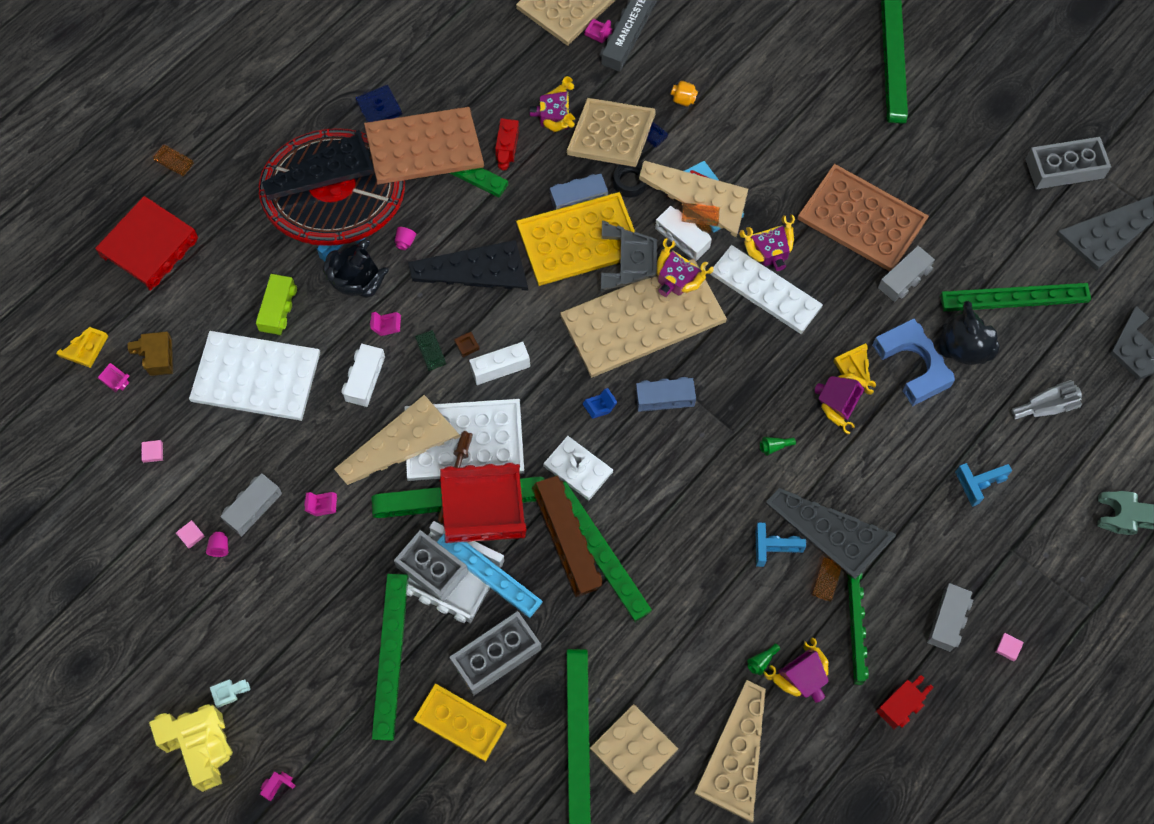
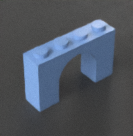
M915 319L875 338L873 347L882 360L900 351H913L924 359L927 372L906 383L902 390L912 406L950 388L955 381L953 372L946 367L943 357L936 352L933 342L926 337L922 326Z

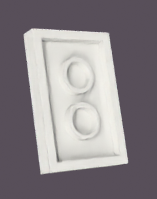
M569 436L563 440L543 464V467L555 476L558 475L559 479L563 482L566 481L571 488L587 500L593 497L613 473L612 468Z

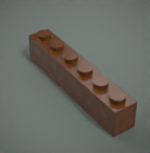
M558 475L536 482L532 487L533 493L575 598L598 590L602 586V577L596 571L594 557L587 549V540L581 534L579 520L576 516L574 517L572 503L565 494L564 483L559 480Z

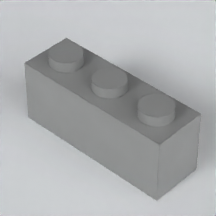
M917 246L881 279L878 288L894 302L899 297L903 299L911 286H917L921 281V277L923 275L927 276L933 270L932 265L935 259L921 247Z
M261 473L258 477L252 479L250 486L245 491H241L237 495L235 502L231 506L229 505L223 510L220 517L225 524L242 537L281 496L282 492L276 484Z
M951 583L945 587L927 643L949 652L959 646L962 638L959 633L961 628L964 629L968 619L965 617L967 610L971 609L973 604L971 591Z

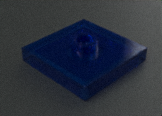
M388 85L356 97V102L367 122L393 119L403 115Z

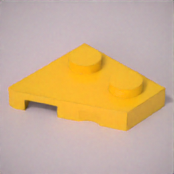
M89 327L79 337L70 341L71 345L63 351L61 349L58 350L56 354L61 358L91 368L108 335L105 332Z
M866 343L834 358V363L842 375L852 373L865 379V382L870 381Z

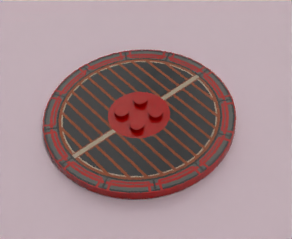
M324 129L299 136L283 145L272 155L260 177L259 196L267 218L285 235L314 245H342L370 236L384 227L393 218L404 197L405 180L377 185L374 172L371 175L267 201L262 184L263 181L280 172L285 173L289 171L293 165L297 163L299 165L302 164L311 155L328 146L337 145L341 139L345 137L348 139L356 132L348 129ZM361 132L364 144L366 146L369 158L372 163L367 136L365 133Z

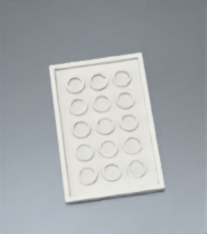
M209 331L189 400L195 403L302 421L320 350Z
M520 399L433 404L460 436L463 431L473 434L468 449L469 456L467 459H462L460 468H464L467 465L481 467L486 464L497 466L514 463L520 464L519 473H524ZM453 438L444 442L445 444L439 447L434 446L427 449L426 452L406 460L407 480L440 479V469L448 466L454 467L457 456L453 452L457 449L460 438L455 440Z

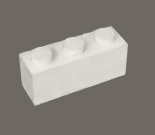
M670 206L656 219L655 229L671 242L675 241V245L695 261L710 248L712 239L709 234L701 231L693 221L685 218L678 209L675 210Z
M523 342L469 360L476 385L530 367V358Z
M361 344L360 349L356 350L354 355L355 363L349 368L348 382L344 383L342 388V394L346 402L368 407L385 359L383 349Z

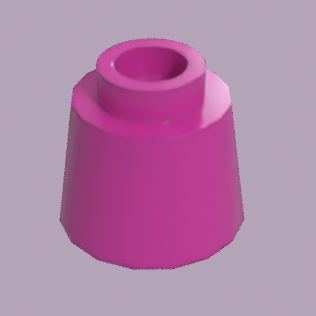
M397 227L394 241L396 247L401 250L410 248L417 234L411 229Z
M214 532L209 537L206 554L213 557H224L229 553L228 538L222 532Z

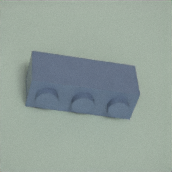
M592 174L586 178L574 179L568 183L556 184L550 188V199L554 210L608 195L602 174Z
M693 378L661 379L656 382L645 380L636 383L635 392L638 412L695 406L696 394Z

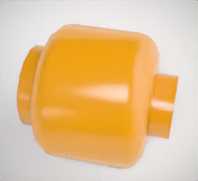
M680 81L678 85H673L670 95H673L675 103L687 107L690 104H694L698 91L695 90V85Z

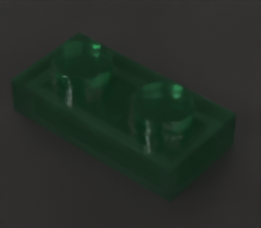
M433 330L415 336L428 371L446 365Z

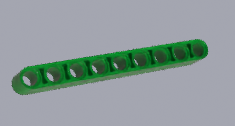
M881 0L887 123H906L908 108L902 0Z
M543 477L520 479L522 503L537 501L532 487L536 482L545 480ZM441 487L375 494L371 496L372 516L374 518H388L440 512L442 507Z
M567 649L569 824H591L588 650Z

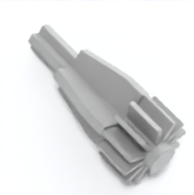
M1069 380L1044 390L1030 398V402L1012 408L1011 412L1014 419L1030 414L1038 417L1067 412L1081 407L1082 393L1080 388L1074 385V381Z

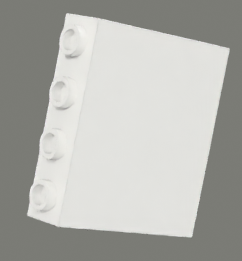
M433 521L430 526L431 532L428 536L437 542L444 534V526ZM475 541L467 542L501 569L504 563V555ZM468 571L467 575L444 602L435 598L411 578H408L407 595L412 596L413 594L419 597L418 600L426 605L431 603L437 606L436 609L444 614L449 612L455 615L454 618L462 623H465V621L471 623L490 587Z

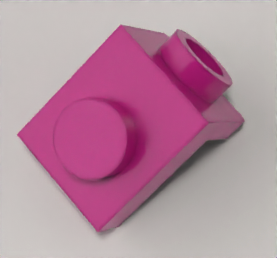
M592 19L585 30V36L604 43L613 30L611 28V21L607 20L604 24Z
M372 312L370 320L371 330L380 336L400 332L401 315L397 312L386 315Z
M110 363L97 379L114 392H117L118 389L123 391L129 384L127 379L130 375L124 374Z
M311 492L306 493L305 511L314 516L336 513L337 494L334 492L319 495Z
M274 772L271 778H267L262 784V792L260 794L271 801L282 783L292 789L295 787L291 782L293 778L284 772L280 775Z

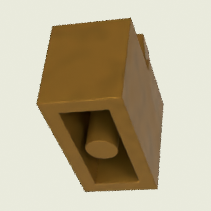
M168 332L141 334V338L138 341L128 342L130 354H139V356L145 357L142 359L143 369L147 370L150 376L173 374L172 338Z

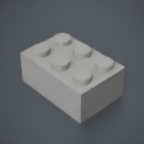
M421 530L394 560L396 568L443 602L468 573L466 564Z

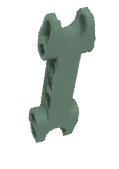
M1117 491L1102 492L1098 496L1100 503L1110 505L1115 511V517H1101L1098 520V527L1124 535L1137 534L1138 527L1154 530V505L1139 503L1138 494Z

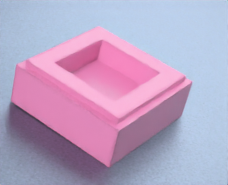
M161 440L142 442L143 463L163 461V442Z
M192 520L176 532L189 549L205 537Z
M1004 633L996 653L1015 661L1024 642Z

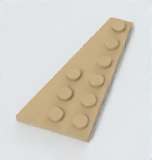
M643 162L639 180L656 190L665 192L669 198L673 200L675 198L684 207L704 219H710L717 224L716 226L721 229L725 228L731 232V235L737 237L748 193L747 188L659 164Z
M423 395L338 465L335 471L349 485L368 477L375 471L387 469L388 466L394 463H401L426 452L427 449L434 446L439 447L445 444L444 442L453 438L455 440L461 436L429 399Z
M746 680L695 794L753 823L765 689Z

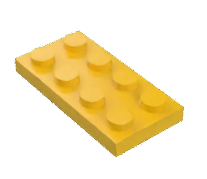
M437 684L433 686L414 718L415 722L484 762L489 758L507 726L506 723Z

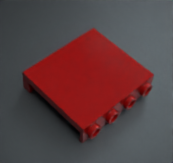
M144 196L95 249L105 261L109 259L144 283L148 290L151 291L160 283L165 274L172 270L175 263L184 257L185 252L196 244L198 236L194 228Z
M506 463L497 466L486 464L481 467L467 465L464 468L448 466L440 469L445 543L525 538L526 523H524L519 473L520 464Z

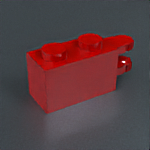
M501 119L495 151L498 168L502 171L508 169L510 162H514L519 136L518 120Z
M922 675L913 683L907 680L876 711L893 729H896L898 726L903 728L911 720L908 716L912 712L917 714L925 706L922 702L934 687L930 684L921 693L916 686L923 682L924 677Z

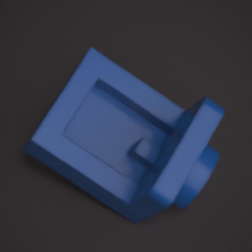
M608 388L604 389L600 395L585 399L583 402L592 419L609 414L617 404L615 397Z

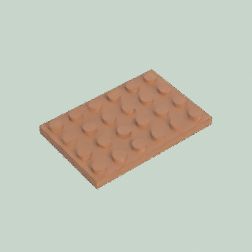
M469 107L364 123L377 185L484 167Z
M834 164L798 215V220L884 269L891 271L898 265L929 216Z

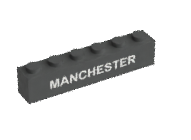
M628 0L627 8H623L620 21L615 23L614 32L607 39V46L603 47L600 52V57H602L601 65L621 72L658 0Z

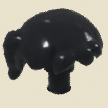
M363 239L360 243L339 253L337 250L331 251L326 257L323 273L331 285L342 294L349 296L359 295L365 298L372 297L381 286L385 275L389 272L387 267L378 269L366 251L370 244L368 239Z
M969 301L964 302L962 313L956 315L948 324L945 323L943 325V331L939 339L940 353L944 357L953 358L955 361L966 365L985 364L987 361L995 358L1000 348L997 340V331L991 325H984V321L973 311L972 303Z

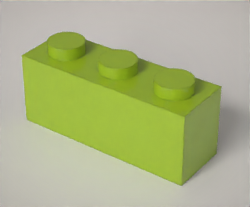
M270 275L256 321L260 332L281 335L282 330L286 328L287 313H290L292 309V296H295L297 292V286L292 277Z

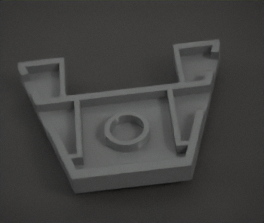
M602 221L601 239L621 240L620 273H601L600 291L656 277L657 239Z
M1136 306L1110 355L1137 380L1154 374V345L1137 330L1149 317Z

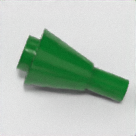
M763 437L762 441H760V450L768 456L786 446L795 445L796 440L794 437L787 439Z
M775 643L767 651L747 660L748 669L753 674L762 675L772 657L780 650L779 645Z

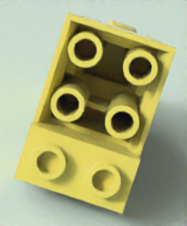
M204 705L199 707L197 712L192 714L184 713L178 716L177 719L170 714L163 713L156 716L155 720L149 722L156 745L160 749L168 753L181 748L194 787L203 792L222 784L218 767L229 761L233 752L226 742L227 737L223 731L225 724L222 713L216 707Z

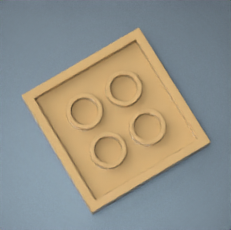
M633 704L590 747V750L635 794L677 752L678 748Z

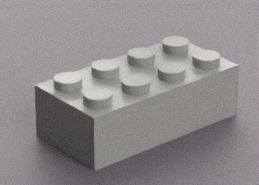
M1100 137L1032 147L1025 159L1036 189L1104 179L1111 168Z
M517 611L449 658L474 696L541 650V643Z

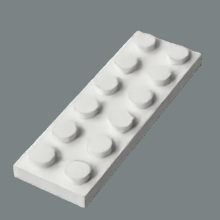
M732 245L713 267V272L710 274L800 334L803 333L823 306V304Z

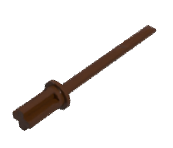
M467 431L461 433L457 449L453 452L457 456L455 468H460L462 459H467L469 456L468 449L473 436L472 433ZM441 507V511H440V514H439V517H438V521H439L441 524L443 523V508H442V507Z

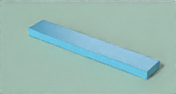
M444 534L437 541L439 545L466 564L469 572L530 618L543 601L467 542L445 543Z

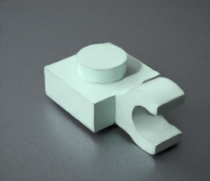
M229 679L210 687L217 708L237 701L236 694L251 690L246 680L232 684V681Z

